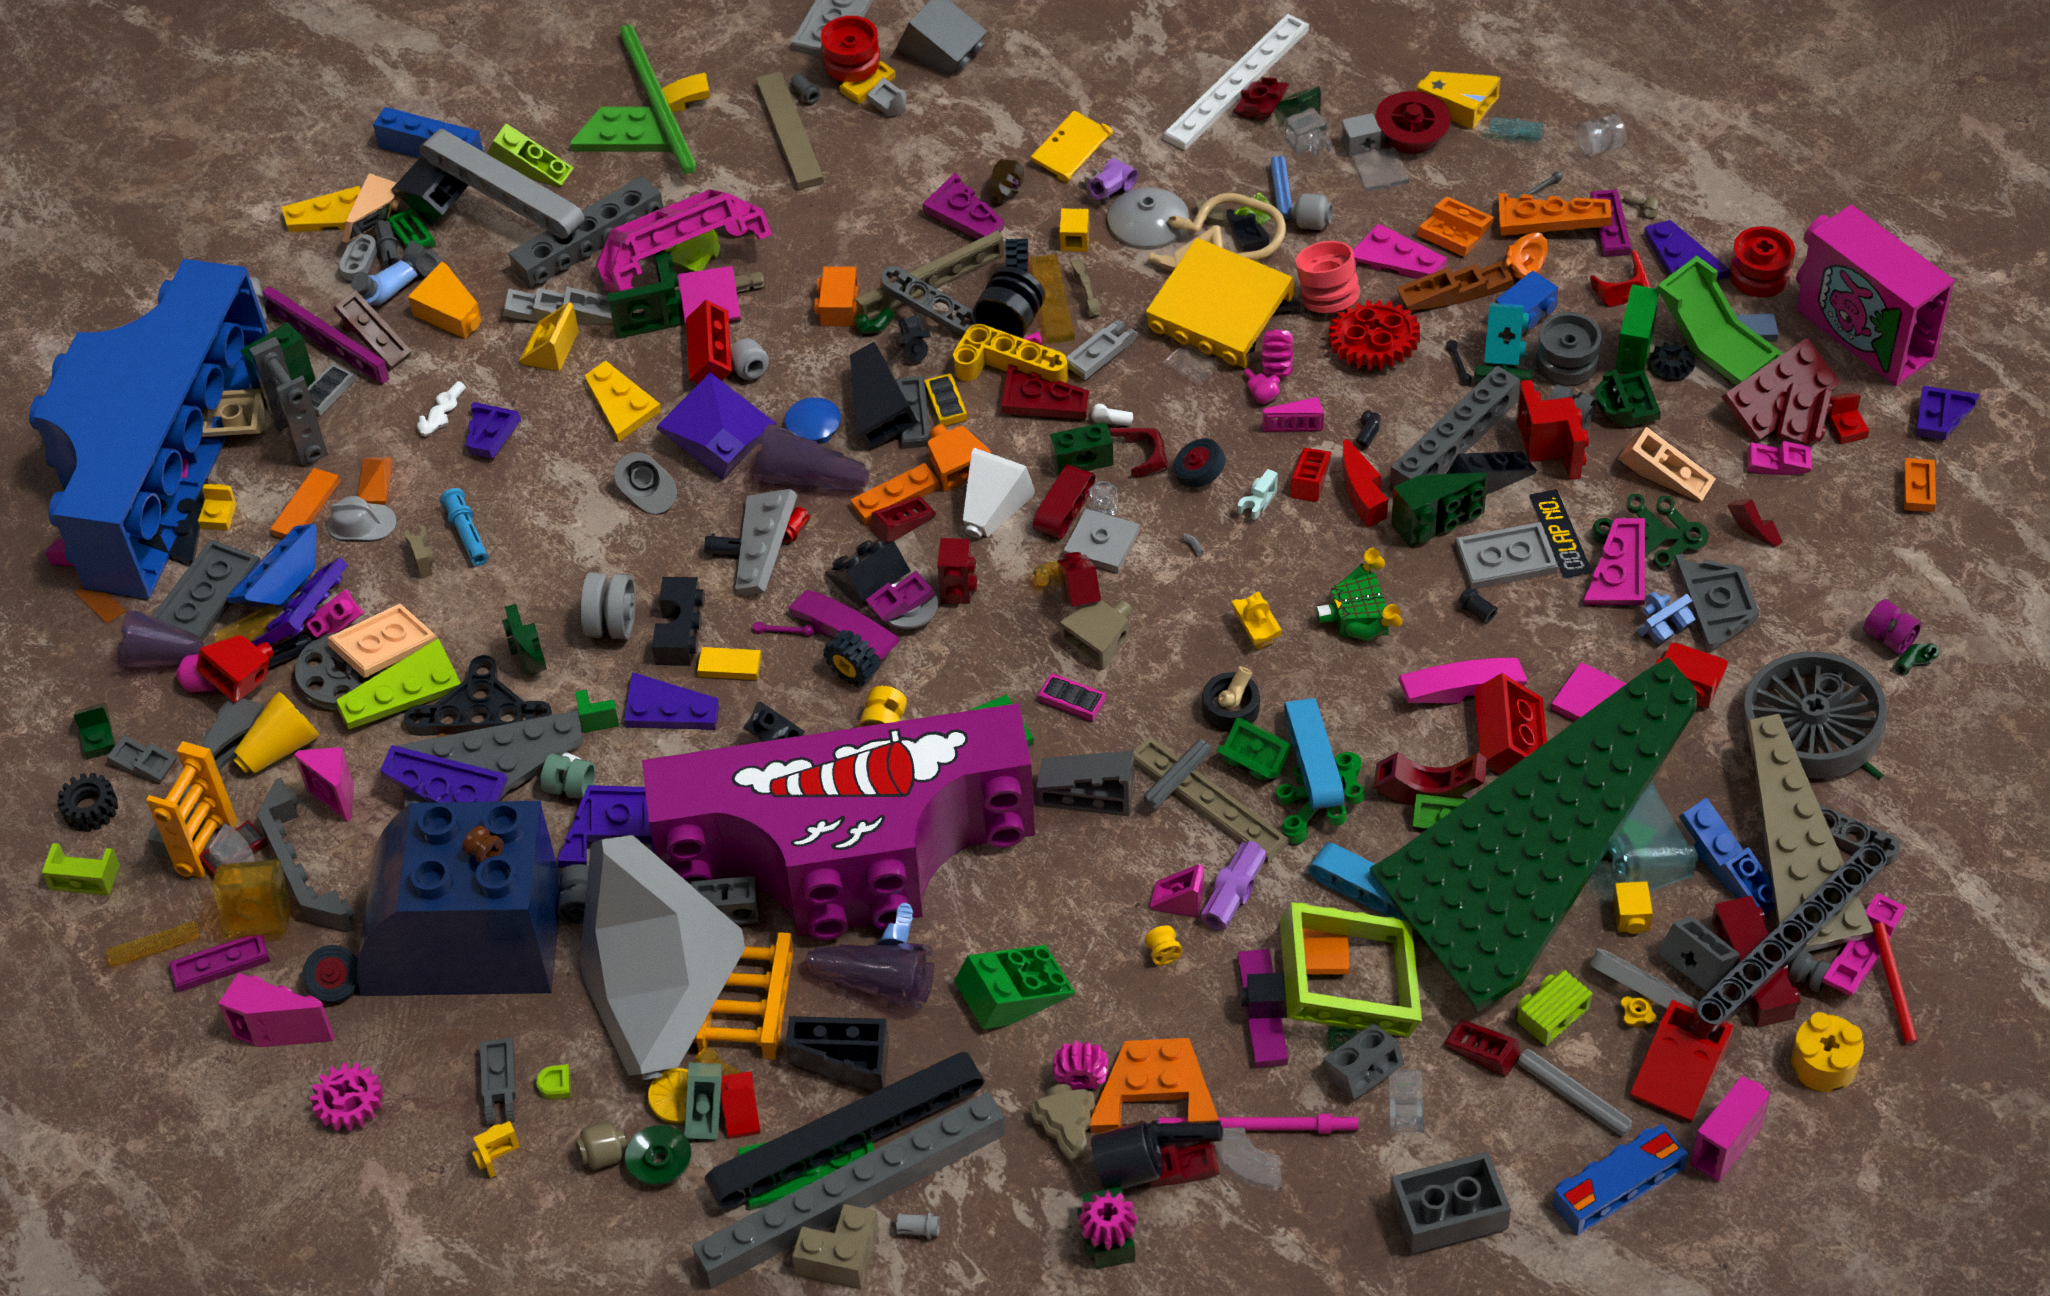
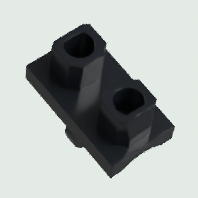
M918 315L898 320L897 324L901 336L895 337L896 345L904 344L903 352L907 359L913 362L923 360L928 353L927 343L923 339L931 337L929 329L922 330Z
M761 701L756 704L752 715L743 727V729L759 738L761 742L803 736L805 732Z

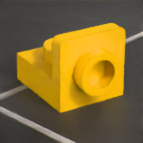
M204 484L202 492L205 501L198 520L200 529L229 530L237 505L231 486Z

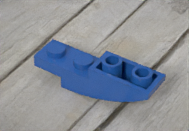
M1707 797L1678 816L1696 841L1692 845L1694 850L1717 879L1737 899L1752 895L1756 906L1762 908L1764 915L1775 908V903L1772 900L1773 886L1771 878L1750 848L1742 849Z

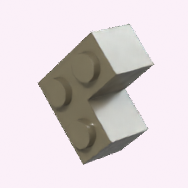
M844 1204L835 1233L802 1227L792 1256L796 1276L862 1289L879 1233L877 1211Z

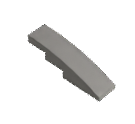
M566 287L565 294L537 288L536 295L508 289L503 316L538 322L567 302H570L574 305L578 325L613 323L607 296Z

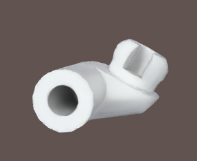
M1096 404L1092 408L1091 418L1095 423L1106 422V424L1131 426L1133 413L1109 409L1103 404Z

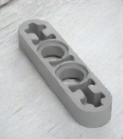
M1597 948L1590 962V965L1665 1008H1668L1672 1000L1694 1009L1700 1002L1606 950Z

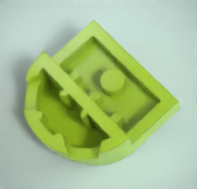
M713 229L665 249V252L671 251L675 266L689 272L702 271L711 256L717 258L720 244L717 233Z

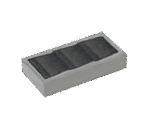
M332 363L308 387L316 415L321 416L355 381L353 373Z

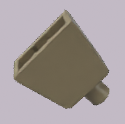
M1102 600L1089 603L1060 622L1061 641L1104 670L1129 639L1130 629L1127 618L1133 613L1132 608L1124 600H1120L1113 607Z

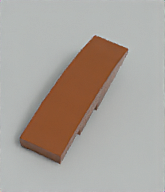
M1502 260L1482 269H1478L1475 263L1453 273L1447 267L1399 286L1397 291L1407 310L1430 309L1489 296L1514 286V280Z

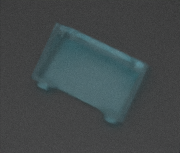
M1652 779L1608 848L1613 856L1612 868L1614 871H1619L1623 877V882L1648 881L1649 891L1694 876L1695 862H1698L1695 847L1686 841L1655 789V783Z

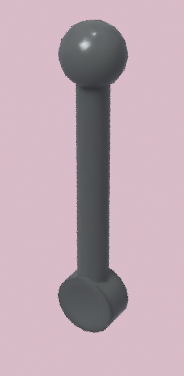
M1559 171L1554 172L1552 177L1526 193H1518L1516 198H1520L1521 194L1533 195L1554 181H1561L1563 178L1562 173Z

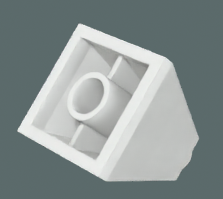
M977 448L973 449L963 514V522L967 534L975 538H981V536L989 537L1033 497L1035 489L1025 465Z

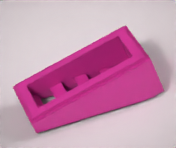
M1318 397L1262 410V429L1264 432L1320 431L1324 427V411Z

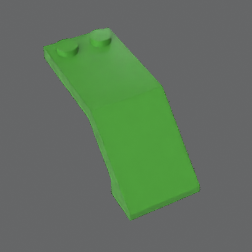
M1696 255L1659 283L1657 289L1693 353L1737 386L1778 358L1783 352L1737 319L1716 281L1718 271Z

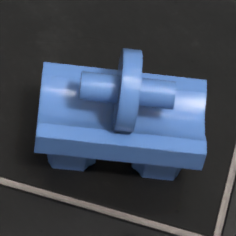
M1656 592L1648 594L1645 598L1647 606L1642 608V611L1646 616L1651 613L1653 616L1645 621V625L1637 630L1639 635L1644 637L1649 634L1658 645H1661L1674 635V632L1666 623L1667 621L1672 620L1679 631L1689 627L1696 620L1688 608V605L1692 602L1689 595L1686 594L1667 606L1666 604L1671 601L1668 594L1663 596Z

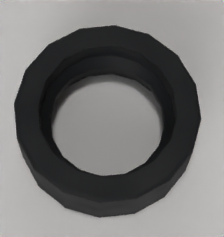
M1235 672L1221 673L1212 677L1205 684L1202 693V710L1205 719L1215 728L1228 732L1231 731L1236 718H1242L1253 723L1260 711L1259 688L1251 678L1243 693V696L1249 700V704L1245 708L1229 712L1221 710L1213 704L1216 696L1228 689Z

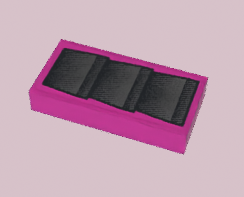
M1051 673L1038 694V701L1093 722L1106 701V693Z

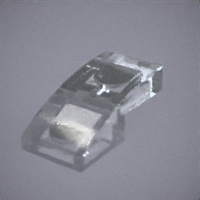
M1396 1070L1388 1078L1390 1132L1424 1133L1422 1070Z

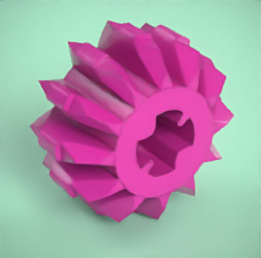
M1274 329V331H1266L1264 334L1262 365L1266 376L1276 374L1278 378L1288 377L1292 373L1294 343L1290 331Z
M1075 1040L1072 1045L1063 1044L1061 1049L1055 1051V1056L1053 1057L1054 1080L1060 1082V1084H1068L1072 1090L1098 1089L1099 1084L1106 1081L1108 1074L1106 1052L1101 1050L1100 1045L1091 1046L1089 1041L1078 1043Z
M1108 1189L1102 1198L1093 1193L1091 1197L1092 1202L1083 1203L1082 1213L1079 1216V1225L1083 1227L1082 1235L1084 1239L1091 1238L1094 1248L1101 1243H1105V1248L1108 1251L1114 1242L1123 1247L1125 1244L1124 1238H1132L1134 1235L1133 1227L1137 1224V1215L1133 1213L1134 1205L1131 1201L1124 1202L1122 1193H1119L1114 1198L1111 1197Z

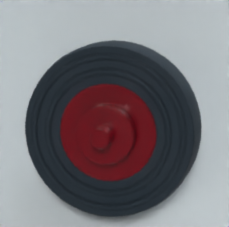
M1202 438L1194 440L1184 446L1174 460L1175 474L1188 487L1207 485L1222 472L1226 461L1225 454L1221 447L1212 439Z
M327 945L315 950L307 958L303 967V982L307 991L313 997L326 1003H338L348 999L359 986L357 981L358 959L348 949L338 945Z

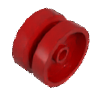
M846 15L833 19L822 29L820 40L823 51V66L828 75L843 82H857L875 74L880 67V49L878 47V31L874 23L867 18Z
M1758 226L1742 231L1734 241L1729 273L1731 283L1740 292L1753 297H1772L1783 292L1789 285L1796 250L1793 240L1785 232L1773 227Z

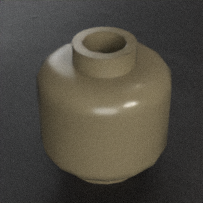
M608 1121L583 1128L580 1132V1138L575 1140L581 1163L583 1165L588 1164L594 1170L620 1162L622 1149L627 1147L623 1130H616L614 1125Z

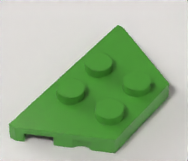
M600 107L571 141L572 152H673L653 107Z

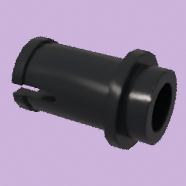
M715 533L705 537L704 552L710 553V556L713 557L714 554L740 556V537H718Z
M1467 588L1459 597L1458 602L1461 603V608L1464 610L1469 609L1485 623H1489L1498 612V608L1482 598L1477 589Z

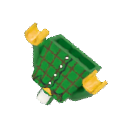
M1369 548L1364 554V561L1366 563H1361L1347 577L1331 588L1330 604L1316 606L1318 623L1335 621L1339 635L1342 637H1353L1363 641H1371L1377 636L1389 635V625L1394 628L1402 625L1403 619L1399 616L1401 610L1395 604L1386 606L1376 573H1371L1372 569L1380 570L1385 566V560L1379 556L1380 552L1376 548Z

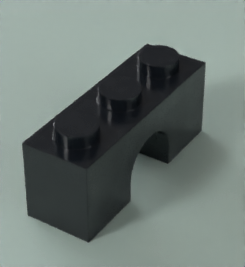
M662 577L659 596L662 617L674 618L676 620L671 623H655L652 642L655 665L691 666L693 654L698 653V636L695 635L696 630H701L702 616L699 613V607H704L705 591L700 589L698 577Z

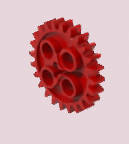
M1378 299L1376 304H1371L1369 300H1366L1365 306L1356 302L1355 309L1348 307L1345 309V313L1338 312L1337 319H1332V326H1329V346H1332V353H1338L1339 360L1346 358L1347 365L1356 362L1358 369L1363 364L1367 365L1368 370H1371L1373 365H1377L1381 370L1383 369V364L1386 363L1394 367L1395 360L1403 363L1404 356L1412 357V350H1417L1418 343H1420V323H1417V316H1411L1410 309L1403 311L1401 304L1392 307V301L1382 305L1380 299Z

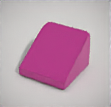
M57 539L47 548L45 553L50 564L74 566V564H70L66 560L64 540Z

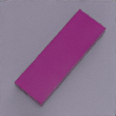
M1618 190L1590 191V198L1608 199L1611 204L1612 226L1596 228L1603 257L1631 255L1632 248Z
M260 931L170 961L169 966L175 987L179 993L271 961L262 932Z

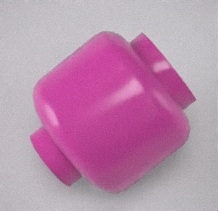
M199 654L184 657L176 671L177 680L184 690L188 693H204L217 689L196 671Z

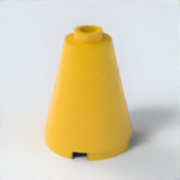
M279 691L271 698L234 750V753L237 755L234 762L245 773L251 770L255 774L316 740L319 733L305 716L300 714L295 706Z

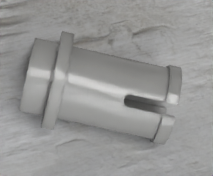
M929 1212L928 1216L899 1213L896 1226L897 1235L926 1236L927 1239L931 1240L932 1236L938 1237L940 1217L934 1216L933 1212Z

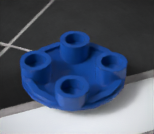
M816 397L796 402L789 408L785 416L787 433L791 438L816 441L819 444L830 441L831 434L837 430L841 421L839 408L832 401Z

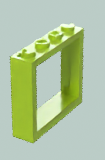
M1290 903L1279 919L1288 1019L1357 1030H1365L1374 1023L1390 1035L1410 1037L1422 1022L1412 927L1409 923L1394 917H1380L1368 915L1364 912L1355 913L1338 910L1333 907L1312 906L1306 903ZM1303 929L1393 943L1400 1006L1308 992Z

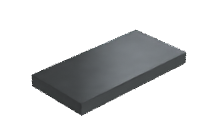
M210 539L147 621L148 629L198 648L231 603H228L225 598L261 561L260 557Z

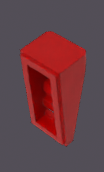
M1303 448L1291 478V498L1313 502L1319 500L1332 452Z

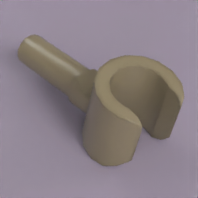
M1629 195L1623 197V201L1642 208L1641 212L1644 217L1648 219L1656 218L1659 209L1657 208L1658 200L1655 197H1648L1646 201Z

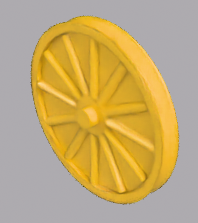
M671 1068L662 1072V1077L654 1078L650 1084L648 1091L649 1106L653 1113L665 1122L672 1124L685 1123L688 1069Z

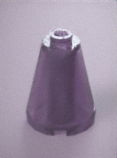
M129 610L121 633H124L122 643H119L118 666L125 669L179 666L184 657L199 654V649L204 647V642H200V637L196 634L141 612Z

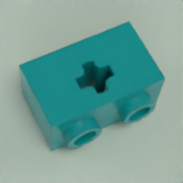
M1489 303L1484 363L1519 365V358H1525L1526 341H1521L1522 330H1528L1529 313H1524V305ZM1505 327L1510 328L1511 333L1515 334V336H1510L1509 341H1505L1503 335L1499 334L1504 332Z

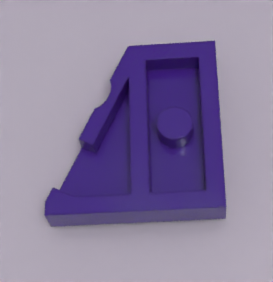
M1923 385L1916 436L1946 440L1977 405L1979 394Z

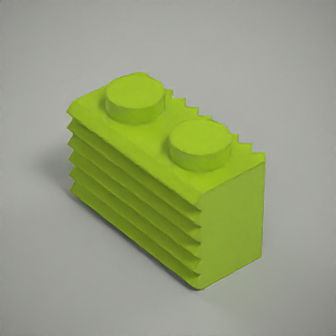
M1564 969L1556 976L1550 974L1543 980L1537 993L1533 996L1529 993L1521 999L1517 1006V1022L1545 1046H1548L1567 1027L1571 1026L1576 1019H1579L1585 1011L1589 1010L1592 992Z

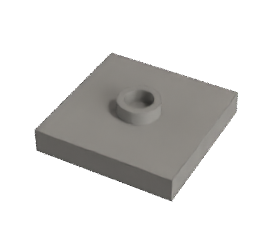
M1085 508L1063 553L1065 555L1072 552H1081L1082 555L1086 554L1095 567L1119 573L1140 532V524Z

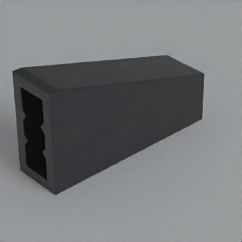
M875 341L851 354L850 363L856 428L870 451L919 422Z

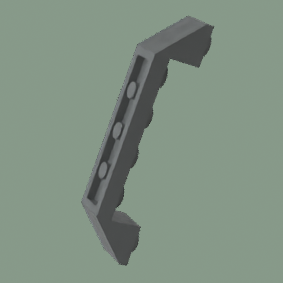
M280 777L274 781L257 813L264 834L306 922L349 932L353 930L349 918L354 916L348 900L344 899L341 901L336 889L317 897L312 886L306 888L304 882L308 880L302 864L295 865L293 859L297 858L291 841L284 842L282 838L287 835L283 823L298 817L294 805L298 804L299 801L293 787L286 788Z

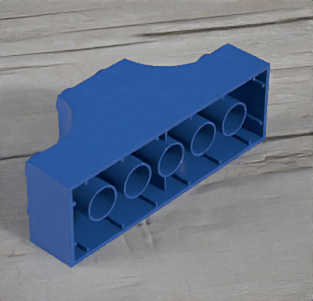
M183 259L173 280H165L162 283L158 294V305L150 312L127 325L115 329L90 333L77 332L67 353H60L56 356L52 366V381L45 395H38L32 401L29 413L30 424L33 429L39 430L46 446V462L49 467L55 468L64 492H56L50 501L49 520L53 526L59 528L65 542L66 560L68 563L74 564L84 589L150 599L168 562L169 554L141 544L138 540L153 538L159 524L163 525V532L160 536L168 552L170 551L177 537L174 527L178 526L176 522L185 520L188 515L179 511L178 503L186 498L196 500L228 435L202 437L203 409L214 410L220 403L223 391L251 389L252 385L240 350L268 334L247 267ZM220 416L213 417L212 428L224 427ZM182 458H186L188 461L187 478H181L183 469ZM160 499L165 500L167 503V510L163 514H161Z

